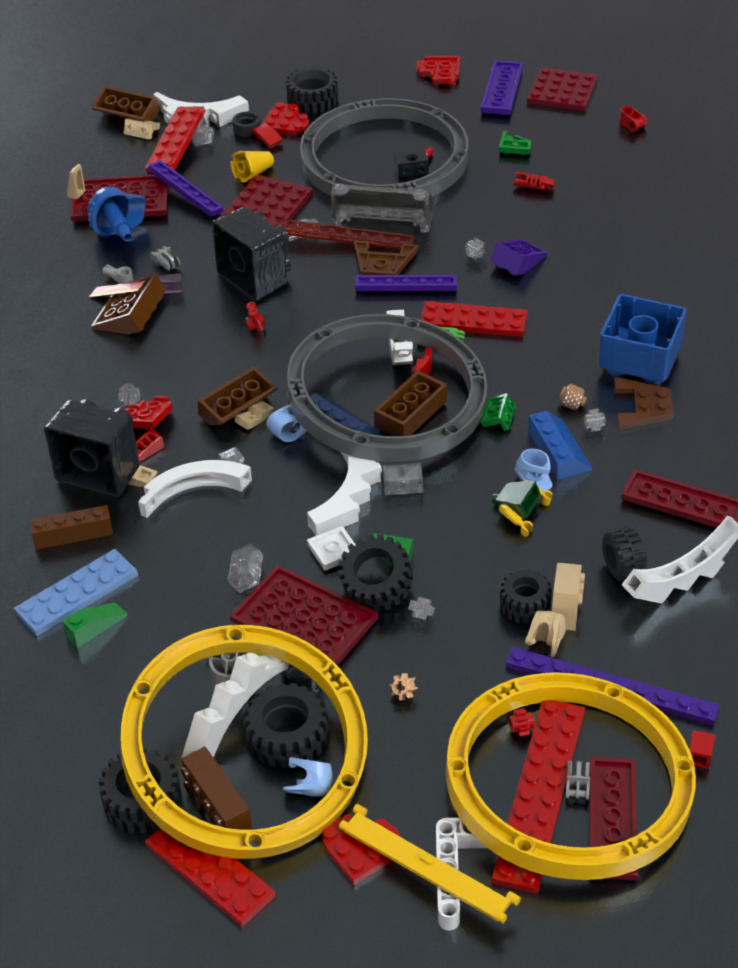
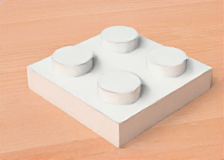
M343 526L307 539L308 547L324 570L338 566L339 560L343 561L341 556L343 552L349 553L348 546L351 543L356 546Z

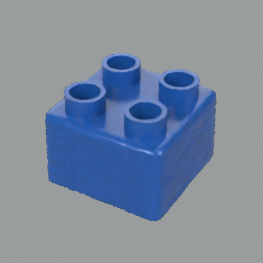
M620 294L600 333L599 366L607 369L608 373L613 376L628 374L641 377L648 384H658L665 381L682 346L687 309L681 306Z

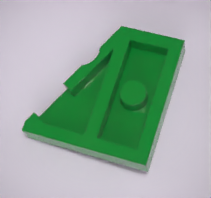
M503 131L499 152L530 155L532 141L521 138L518 135H514V137L509 136L507 131Z

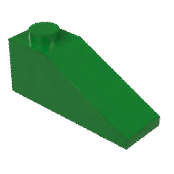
M116 602L78 610L62 620L65 636L79 648L126 618L128 614Z

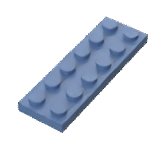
M113 549L14 607V612L36 636H39L73 613L84 609L138 576V572L116 549Z

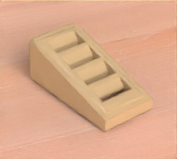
M77 164L69 173L67 196L73 199H78L85 192L81 164Z

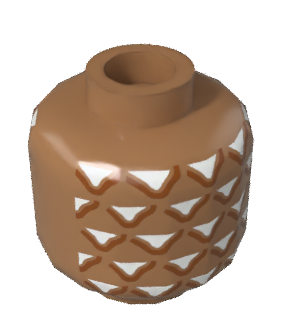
M568 384L567 387L563 386L558 399L561 400L560 404L575 411L579 406H584L587 397L584 396L585 391L583 388Z

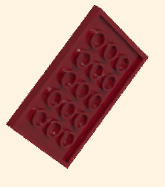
M154 174L84 179L85 192L78 199L72 198L70 218L71 222L88 221V204L93 195L104 187H115L126 194L143 196L146 199L144 217L167 215L168 185Z
M257 175L220 217L241 207H247L253 212L261 211L265 215L267 222L274 227L281 225L285 228L312 195V188Z
M277 565L230 615V621L237 625L268 627L294 635L322 651L337 666L378 619V612L280 565Z

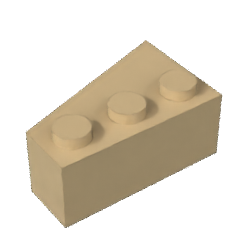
M557 563L552 611L564 615L566 630L576 631L578 605H582L585 573H581L582 565Z

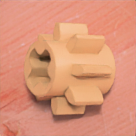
M403 673L401 677L399 675L393 676L395 681L393 684H389L393 691L391 695H399V700H405L406 697L413 698L412 692L418 689L414 684L415 678H408V673Z

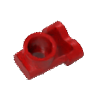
M249 302L246 305L249 317L245 318L250 331L256 329L257 332L264 330L263 324H266L263 314L259 315L255 302Z

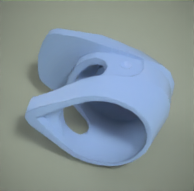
M289 405L270 414L266 421L267 428L272 434L284 442H292L306 432L301 424L296 433L291 432L298 421Z
M539 449L523 451L516 461L515 472L521 481H536L541 491L550 490L552 482L548 476L550 473L548 455Z
M290 757L289 766L295 768L298 765L307 771V776L305 779H297V785L283 787V791L305 794L311 797L327 795L333 787L334 781L331 764Z

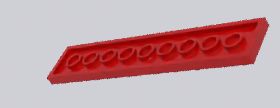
M554 700L541 702L507 824L530 837L547 843H551L567 783L568 761L573 760L585 714V707ZM498 855L492 876V884L538 894L543 874L519 867Z

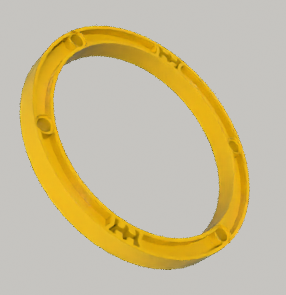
M228 625L191 634L163 650L147 665L134 683L124 707L121 723L120 750L126 780L134 797L150 819L163 831L187 846L208 854L237 859H255L286 853L301 847L322 834L327 826H330L341 816L353 798L361 779L367 755L368 738L366 720L359 697L342 670L322 651L310 643L280 630L254 625ZM237 637L239 638V640H233L231 638ZM236 652L262 654L282 660L298 668L323 689L333 703L342 724L345 753L339 777L327 795L316 806L298 818L282 825L256 830H238L202 821L188 814L166 796L156 783L146 763L142 745L143 723L151 702L165 683L176 673L199 660L215 655ZM143 690H144V691H147L148 693H147V694H140L139 691H143ZM342 782H349L352 786H345ZM256 841L260 846L252 847L249 843Z
M573 673L527 675L501 683L480 695L464 710L457 720L449 739L446 760L448 793L458 816L467 829L482 844L503 859L532 872L563 879L592 880L615 877L633 872L659 858L675 843L685 828L696 789V774L691 752L677 727L663 712L645 698L618 684L600 678ZM545 700L595 707L630 723L657 748L669 772L672 787L671 800L664 813L653 825L628 840L612 845L588 848L567 847L547 843L514 829L495 815L484 803L473 785L469 772L468 755L479 734L491 722L519 707L541 703Z

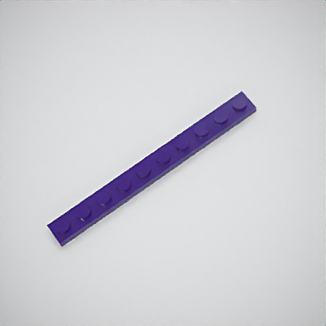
M512 647L506 660V668L531 675L540 673H573L600 678L635 692L662 712L712 726L715 724L720 704L515 647Z

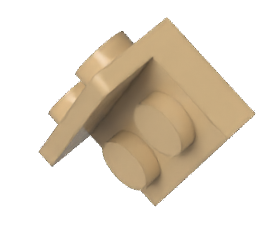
M125 119L124 134L152 139L154 130L160 129V123Z

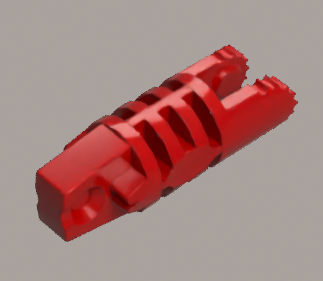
M516 172L515 175L518 179L522 180L516 179L513 182L514 186L539 190H553L555 186V180L522 172Z

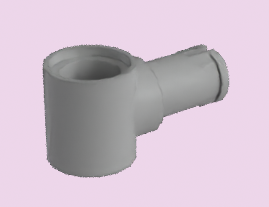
M106 265L102 270L104 275L112 277L118 284L133 281L130 267L124 266L116 269Z

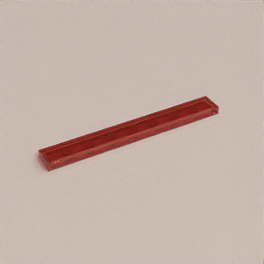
M286 219L283 226L290 236L353 244V240L369 241L370 246L401 249L402 244L413 245L414 235Z

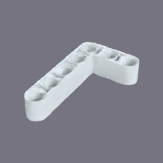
M442 818L436 824V858L458 870V848L487 847L467 829L460 818ZM437 887L439 925L444 930H454L460 922V899L451 894H445L448 892Z

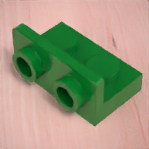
M508 393L488 398L481 419L483 427L501 424L504 431L509 430L515 410V403L511 400Z

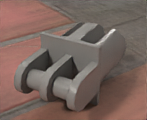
M163 246L161 250L157 249L156 252L150 253L151 258L157 263L158 267L163 266L168 271L174 269L175 265L178 267L181 264L180 259L171 253L170 247Z
M568 761L566 798H569V796L576 797V799L586 797V800H589L590 762H586L584 777L581 776V761H577L576 775L573 776L572 761Z

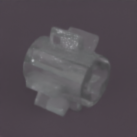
M477 238L474 241L469 240L465 246L466 255L474 260L477 257H483L486 252L485 243Z
M126 383L118 389V399L123 401L124 405L136 404L137 400H140V389L135 388L134 384Z
M599 409L588 410V414L584 415L585 427L590 428L591 432L602 430L601 426L606 424L604 413H599Z
M417 596L416 601L411 600L408 608L413 611L411 616L426 620L427 616L433 617L435 607L431 606L432 600Z

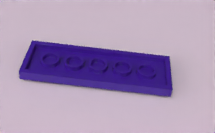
M494 60L481 104V112L501 115L511 114L523 69V62Z

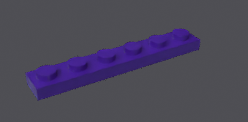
M161 160L148 165V170L210 217L223 212L222 205Z
M356 275L355 291H457V275Z

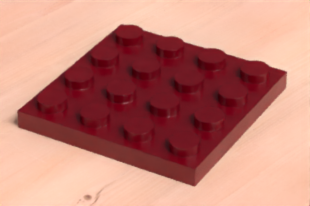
M540 67L528 94L527 103L585 111L597 83L598 75Z

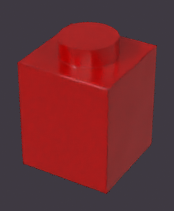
M693 730L689 750L695 767L710 768L715 741L714 734Z

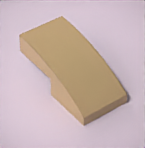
M261 400L249 407L247 412L236 415L235 422L248 430L268 418L275 408Z
M140 465L129 485L144 487L156 477L157 471Z

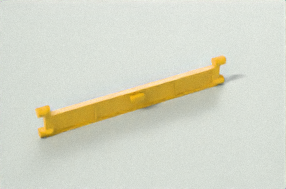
M356 804L353 808V812L356 813L349 822L342 820L339 824V828L348 835L495 921L503 924L507 919V914L504 912L512 903L517 906L520 903L521 897L509 891L506 897L500 895L366 818L368 810L359 804Z

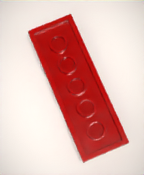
M204 106L177 107L145 167L147 173H151L148 170V165L159 160L173 170H176L206 112Z
M425 301L420 320L438 327L457 328L458 330L470 333L523 337L527 310Z
M161 828L145 841L146 846L241 927L276 897L275 891L235 858L212 855L189 847L170 836Z

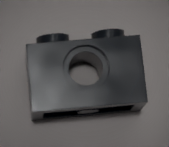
M425 150L394 154L395 169L398 177L429 173V160Z

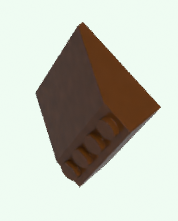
M156 273L127 282L145 281L138 291L112 294L91 325V328L121 334L141 332L144 329L145 323L150 319V315L157 308L158 302L163 298V294L167 290Z

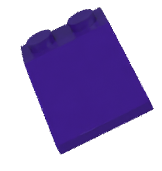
M522 239L496 243L490 261L495 263L496 267L507 269L510 274L518 276L528 272L548 252Z

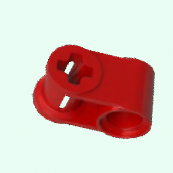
M623 106L621 108L619 123L631 132H636L639 128L647 126L648 121L645 115L631 106Z

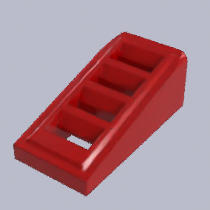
M153 429L146 432L136 441L139 462L164 448L162 436Z

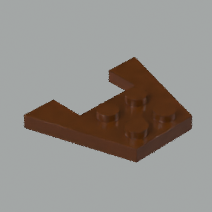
M353 240L361 275H399L419 250L418 245L402 244L400 254L370 252L369 241Z
M618 377L614 378L615 394H633L635 413H618V431L673 419L671 389Z

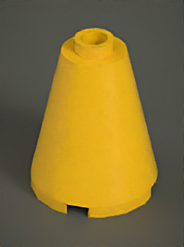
M237 151L232 155L233 161H231L230 165L236 179L242 180L240 182H248L274 164V157L268 151Z

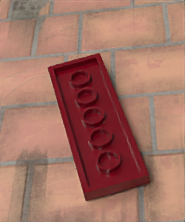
M634 469L621 495L622 500L716 528L727 516L732 517L738 523V499Z
M590 757L589 847L612 845L637 836L636 759ZM638 869L607 879L637 880Z

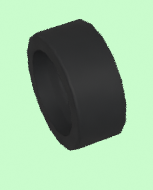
M240 112L232 118L233 131L239 136H253L255 134L252 129L261 125L260 116L255 112Z

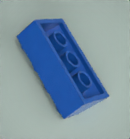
M548 411L529 415L528 432L538 449L548 455L550 469L557 480L592 471L591 465L562 419Z

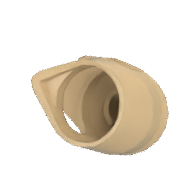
M537 611L532 620L525 643L533 645L538 641L546 642L551 648V658H554L566 632V619L564 615L553 611Z

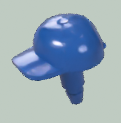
M115 187L101 188L93 195L88 204L89 226L100 236L108 237L116 233L123 240L130 241L132 239L130 228L138 226L144 218L146 199L140 195L126 194Z

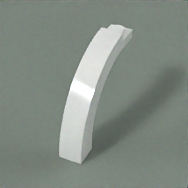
M404 309L386 311V314L405 316ZM388 338L393 365L412 364V342Z
M204 460L174 467L158 475L144 486L145 495L139 500L140 514L147 518L167 498L193 487L223 486L242 492L252 481L251 468L241 463L224 460Z

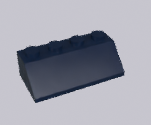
M316 393L310 396L313 403L325 415L341 425L367 434H380L379 429L330 398Z

